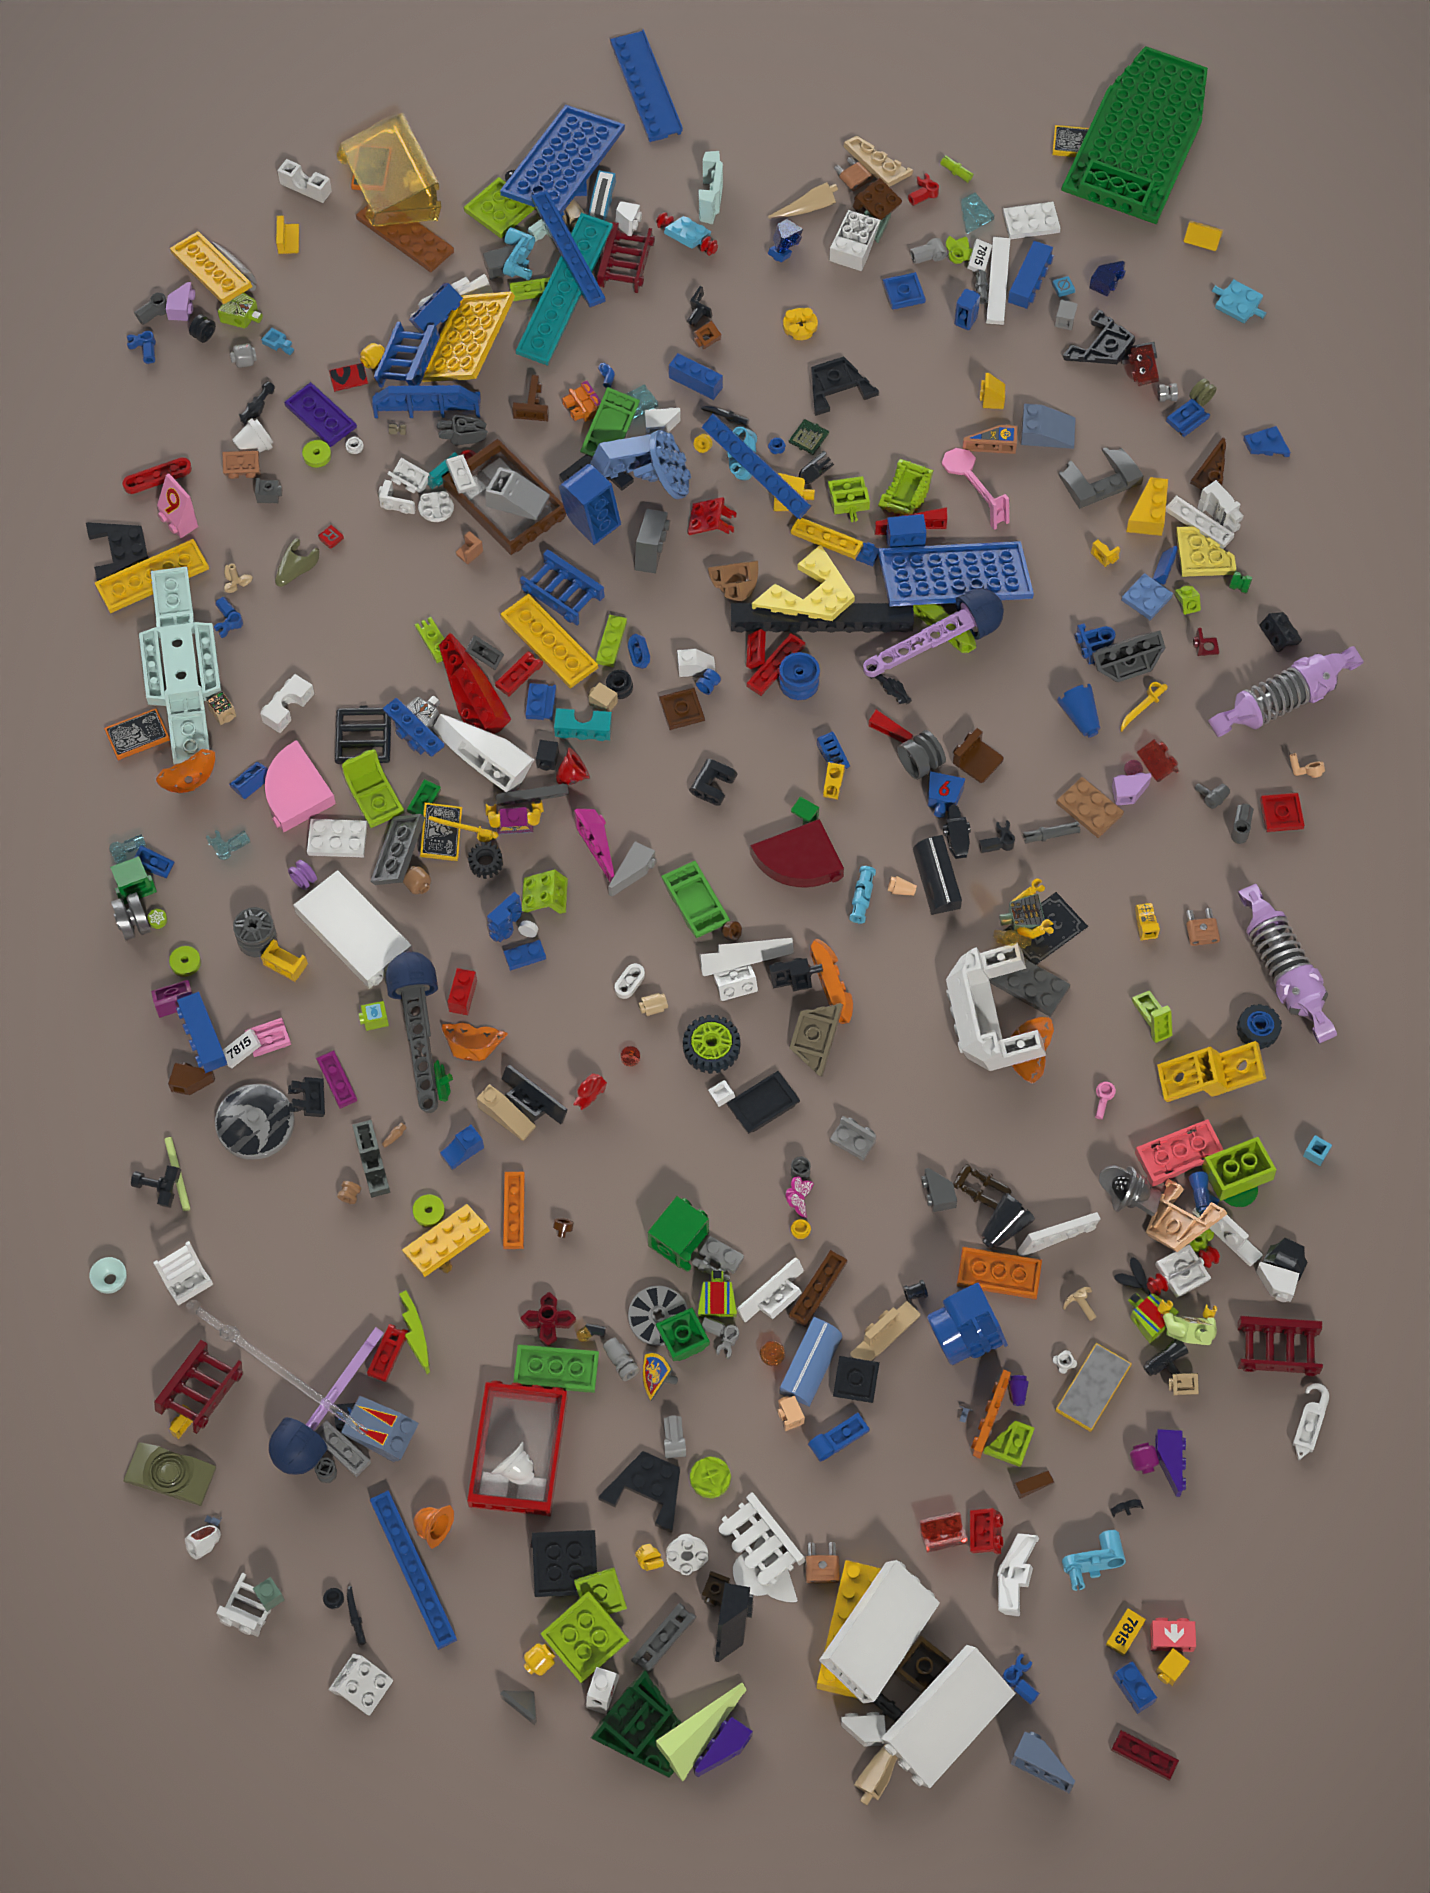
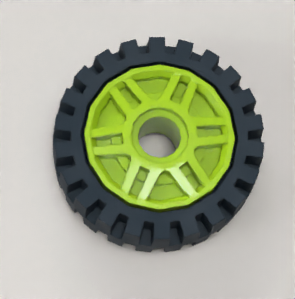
M707 1015V1018L701 1016L698 1021L696 1019L692 1021V1025L689 1024L687 1031L685 1030L683 1037L684 1055L688 1059V1063L690 1065L693 1064L696 1070L699 1068L700 1072L703 1073L706 1070L708 1074H713V1071L720 1073L721 1069L727 1070L728 1066L731 1067L734 1061L738 1059L741 1046L740 1035L736 1026H733L730 1020L727 1022V1018L722 1017L720 1019L719 1015L714 1017ZM710 1042L716 1043L715 1046H709L707 1044Z

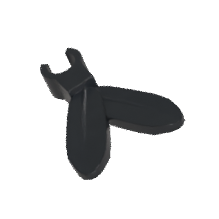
M1132 1257L1130 1259V1268L1134 1276L1120 1273L1116 1274L1114 1279L1125 1286L1142 1288L1141 1290L1149 1296L1151 1293L1147 1287L1148 1281L1142 1265L1136 1258Z

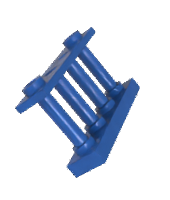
M401 322L396 323L379 366L374 373V378L379 387L383 388L386 379L406 381L409 386H420L440 338L435 325H428L424 333L404 331ZM403 338L422 340L418 347L401 345ZM398 352L416 354L413 360L395 359ZM392 365L411 367L407 374L390 372Z
M547 549L543 554L545 565L530 580L522 576L520 578L521 589L526 594H531L558 612L569 623L572 622L578 626V612L591 598L601 601L605 597L604 586ZM553 569L558 575L544 590L538 587L536 584L549 570ZM563 579L572 582L573 584L558 599L550 595ZM581 588L586 594L572 609L564 603L577 589Z

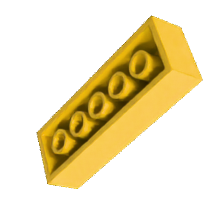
M845 1560L825 1651L882 1568ZM821 1663L816 1689L858 1699Z

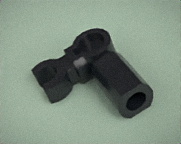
M1008 820L1005 823L1006 827H1001L999 822H996V831L999 833L1000 838L994 837L979 840L981 853L997 851L1000 848L1010 851L1014 848L1015 836L1010 831V822Z

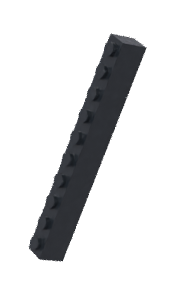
M731 603V631L738 633L744 631L756 632L760 629L775 633L781 631L793 633L799 631L811 633L913 632L914 625L913 605L889 606V603H852L833 621H828L821 618H809V615L798 613L795 616L783 614L782 612H771V609L760 607L752 609V603Z

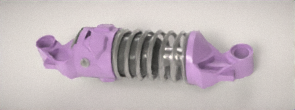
M1355 646L1349 647L1341 654L1323 656L1317 653L1309 658L1303 657L1295 661L1291 667L1287 668V671L1283 670L1281 675H1274V679L1268 678L1266 683L1260 682L1259 687L1254 685L1251 691L1246 689L1238 693L1234 709L1219 713L1209 719L1208 722L1217 737H1221L1231 731V726L1234 723L1258 729L1264 724L1269 723L1270 720L1277 719V716L1281 717L1285 712H1291L1293 708L1297 709L1300 705H1305L1309 702L1315 703L1323 699L1328 692L1336 689L1338 673L1342 668L1353 670L1363 664L1364 661ZM1262 685H1264V686L1266 687L1265 694H1264V692L1262 691V688H1261ZM1254 689L1258 690L1260 697H1256Z
M1256 883L1238 891L1243 905L1253 910V918L1246 932L1249 938L1253 940V945L1258 946L1257 952L1263 953L1261 960L1267 961L1265 967L1271 969L1269 975L1275 976L1273 982L1281 1003L1286 1004L1291 1015L1303 1016L1313 1021L1314 1027L1312 1032L1319 1044L1337 1036L1334 1025L1322 1012L1328 997V993L1323 986V978L1319 970L1309 963V958L1305 957L1306 952L1300 949L1301 943L1296 941L1297 936L1292 933V927L1288 926L1289 921L1284 912L1275 911L1269 903L1263 900L1261 891ZM1286 928L1289 929L1288 933H1283ZM1290 936L1294 938L1293 940L1287 941L1290 938ZM1268 943L1270 948L1260 950L1264 945Z

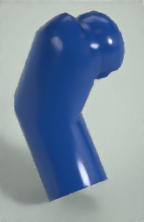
M601 363L598 369L605 378L603 386L611 388L615 372L606 363Z

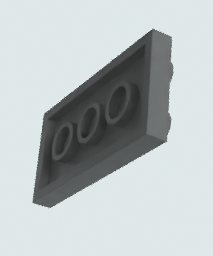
M422 814L393 817L374 869L371 883L374 885L403 883L425 820Z
M1024 959L1026 969L989 979L992 985L1049 1017L1052 1016L1071 985Z

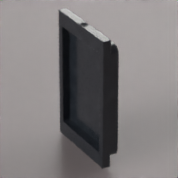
M776 1071L726 1102V1104L749 1134L795 1107L800 1102V1099L780 1072Z

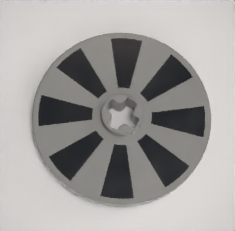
M651 1286L640 1291L633 1298L628 1311L629 1325L635 1336L644 1343L653 1346H665L655 1324L687 1310L688 1307L682 1296L675 1290L665 1286ZM658 1311L662 1312L661 1316L664 1317L660 1318L659 1321L655 1320V1315H653V1313L657 1314Z

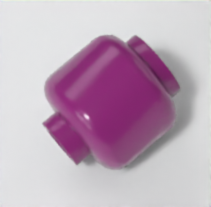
M1149 1443L1133 1446L1130 1458L1134 1470L1142 1471V1474L1154 1472V1467L1159 1465L1155 1447L1149 1445Z

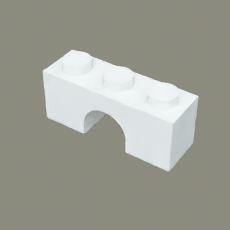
M286 159L277 170L281 185L321 203H324L332 192L330 178L317 172L310 178L303 173L301 165Z
M294 674L291 679L289 678L285 682L284 687L274 694L271 702L262 708L260 714L263 723L281 733L291 722L290 712L285 707L290 703H297L304 707L314 695L312 684Z

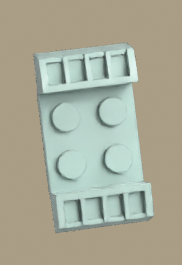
M719 151L705 152L703 157V183L710 184V190L699 189V221L713 224L716 214L720 212L723 163L720 161Z

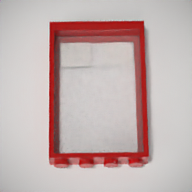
M496 1380L491 1381V1383H485L467 1499L469 1507L551 1516L568 1400L567 1391L559 1387L544 1389L540 1385H532L531 1387L523 1386L520 1383L508 1385ZM523 1442V1449L526 1455L528 1454L533 1461L534 1478L530 1482L520 1485L509 1481L501 1474L491 1475L492 1471Z

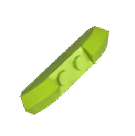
M913 605L914 614L928 626L950 616L940 605ZM948 624L946 625V628L948 630H954L956 626L954 624ZM970 630L948 640L961 653H969L976 649V642Z

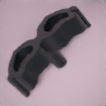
M1132 1499L1119 1503L1110 1510L1114 1518L1116 1514L1124 1510L1127 1516L1131 1515L1129 1509L1144 1508L1141 1500Z

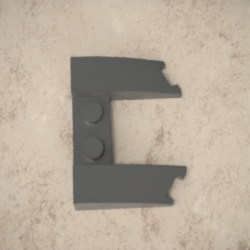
M1119 448V450L1102 449L1116 474L1089 484L1072 461L1067 463L1068 468L1064 472H1059L1060 479L1079 509L1142 484L1144 475L1122 448Z

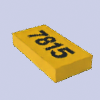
M1127 1608L1106 1645L1124 1656L1146 1619Z

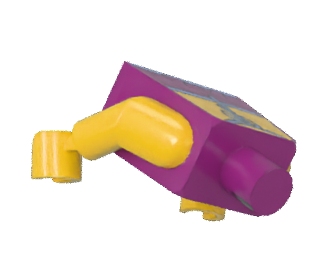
M540 801V803H531L532 812L526 807L500 809L497 814V804H494V806L486 804L485 815L488 816L490 826L497 828L498 834L533 832V826L539 824L541 813L544 812L543 803Z

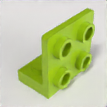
M555 869L525 877L523 882L522 911L526 913L550 907L559 914L566 913L568 878Z

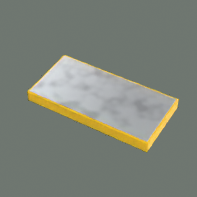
M1096 1343L1055 1411L1092 1432L1132 1363Z

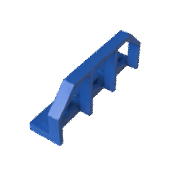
M460 385L388 386L379 393H375L372 399L375 418H378L379 411H409L410 418H413L414 411H441V418H445V411L476 410V417H480V392H471Z

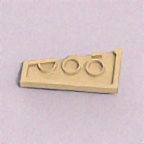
M859 136L844 142L843 147L877 179L881 178L889 187L911 176L913 173L911 168H904L901 166V162L891 160L887 157L888 154L875 150L872 144Z

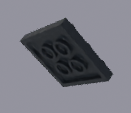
M595 1530L532 1533L535 1597L578 1595L574 1580L597 1573Z

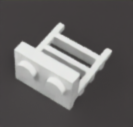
M189 1241L185 1243L186 1246L158 1262L156 1260L153 1262L166 1288L178 1306L213 1285Z
M242 1573L226 1606H220L216 1614L222 1624L229 1627L234 1626L242 1633L258 1637L271 1610L266 1612L262 1604L237 1594L240 1587L254 1593V1587L243 1582L246 1574ZM234 1599L264 1611L262 1617L260 1618L232 1606Z

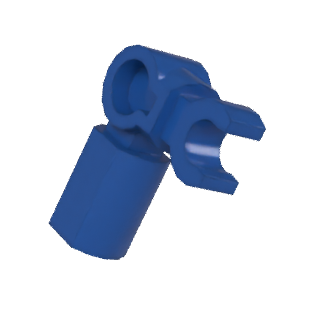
M144 331L142 334H138V336L132 334L127 336L128 342H131L127 343L129 349H135L137 346L143 347L144 363L150 364L155 362L154 345L156 340L151 331Z
M225 597L218 599L215 605L227 619L223 623H217L214 629L216 632L223 629L219 635L221 638L227 636L228 631L241 628L243 626V619Z
M1020 1654L1016 1659L1015 1665L1007 1668L1002 1678L1010 1687H1014V1691L1031 1705L1040 1693L1024 1679H1020L1023 1675L1022 1672L1028 1671L1032 1665L1031 1661L1027 1665L1021 1664L1020 1661L1024 1655Z

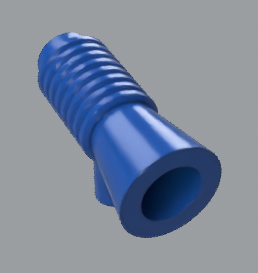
M1195 1172L1189 1176V1181L1194 1191L1196 1211L1200 1216L1211 1202L1216 1205L1219 1203V1199L1209 1193V1176L1205 1172Z

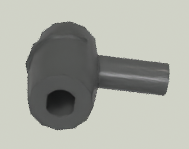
M1199 783L1195 786L1196 791L1206 796L1204 802L1211 809L1221 805L1230 794V789L1225 784H1220L1212 791Z

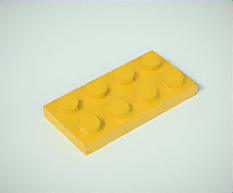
M466 1204L406 1246L402 1251L418 1271L426 1277L490 1230L483 1220Z

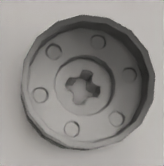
M928 730L922 731L913 740H908L897 747V753L903 767L910 776L917 780L927 775L930 769L935 770L946 762L945 752L941 744Z
M252 907L241 911L236 916L233 922V931L240 950L247 956L261 957L273 939L277 941V933L271 915L264 909Z

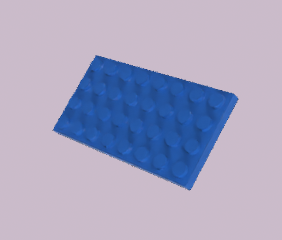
M565 105L500 190L501 196L535 207L531 196L547 190L561 215L623 133L625 125Z
M1021 541L879 548L878 554L889 606L956 603V597L976 588L991 590L998 595L1000 600L1033 599L1034 596Z

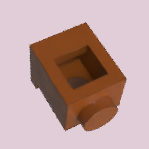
M711 320L694 332L695 338L693 340L698 348L706 349L716 341L721 340L722 334ZM708 336L709 339L704 340L703 337Z

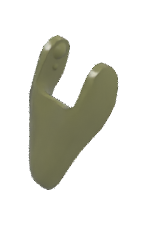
M294 539L286 550L275 578L276 585L279 587L285 586L299 575L312 569L318 562L319 549L315 548L307 557H300L294 554L300 546V540Z

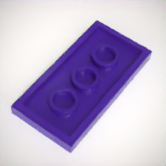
M311 382L284 402L285 406L320 439L326 442L329 447H332L357 428V424Z

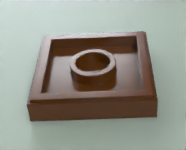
M694 687L659 696L669 730L705 721Z

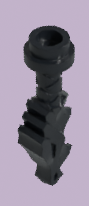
M267 381L264 383L260 395L254 397L251 403H247L245 412L239 414L244 425H247L248 420L259 417L263 412L265 398L268 394L274 393L275 386L271 382Z
M872 665L868 670L875 671L877 667ZM882 674L869 677L870 679L875 678L883 684L887 694L897 698L898 704L906 703L907 705L911 703L912 699L907 696L900 681H895V679L891 678L887 679Z

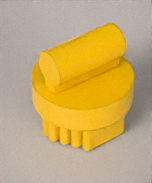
M650 1543L642 1545L635 1552L638 1564L646 1571L664 1566L660 1552Z

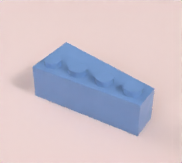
M651 434L599 443L590 464L605 478L610 476L611 479L618 477L620 472L626 471L629 473L638 466L642 467L652 463L650 457Z

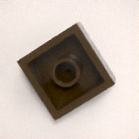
M920 1636L904 1656L894 1674L913 1689L923 1693L952 1660L924 1637Z

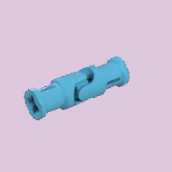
M870 866L860 867V878L856 883L852 901L853 910L849 917V920L854 923L862 924L866 921L865 913L866 909L869 908L873 890V876L876 874V870Z

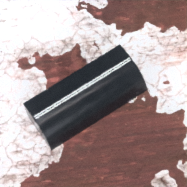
M943 835L929 837L918 842L913 847V853L931 915L961 909L962 898Z

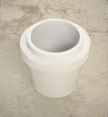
M252 418L248 420V424L232 439L239 451H259L260 453L273 448L271 445L273 443L272 439L257 419L255 421Z

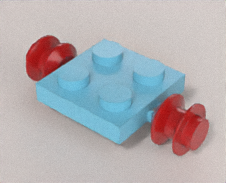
M666 212L658 216L656 220L657 227L661 228L663 226L664 234L691 249L700 245L701 252L707 250L708 256L717 251V240L711 241V231L703 225H699L684 216L674 222V217L670 216L668 218Z

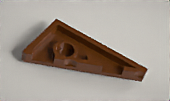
M1224 437L1193 476L1190 482L1191 485L1203 490L1217 480L1222 486L1226 439Z

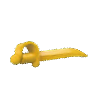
M1158 682L1150 684L1147 688L1148 697L1125 717L1121 725V732L1151 703L1159 702L1158 697L1168 688L1166 684L1161 685ZM1151 687H1157V689L1153 692Z
M433 816L428 818L439 824L477 832V840L487 843L492 838L496 839L499 836L498 832L483 829L481 826L477 828Z

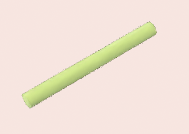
M167 1137L164 1141L171 1166L180 1168L172 1137ZM180 1173L176 1186L182 1209L187 1211L190 1210V1204L182 1174Z

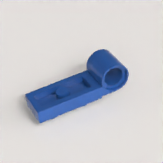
M856 1413L824 1435L819 1434L808 1443V1446L821 1462L868 1433L870 1429L859 1413Z

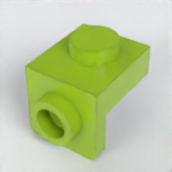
M1183 586L1175 590V596L1182 604L1184 615L1201 610L1200 594L1193 586Z

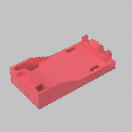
M1207 1119L1136 1147L1135 1154L1138 1161L1142 1164L1151 1187H1154L1190 1169L1203 1165V1158L1224 1149ZM1194 1129L1196 1130L1195 1132L1193 1131L1192 1133L1187 1134L1188 1131H1191V1130H1194Z

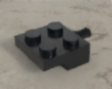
M796 958L785 963L776 962L769 966L773 989L792 985L793 992L812 988L811 975L823 972L822 964L810 966L807 958Z

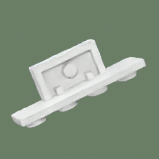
M1195 1207L1192 1212L1199 1218L1200 1215ZM1228 1215L1210 1227L1249 1266H1252L1263 1256L1247 1240L1249 1235Z
M795 1257L737 1308L744 1322H747L759 1310L773 1319L802 1294L800 1288L792 1283L804 1271L799 1259Z

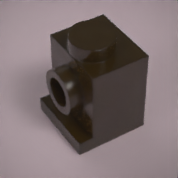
M710 1571L701 1595L704 1603L712 1607H716V1605L721 1607L725 1583L730 1584V1578ZM715 1586L719 1588V1590L717 1592H713L711 1588Z

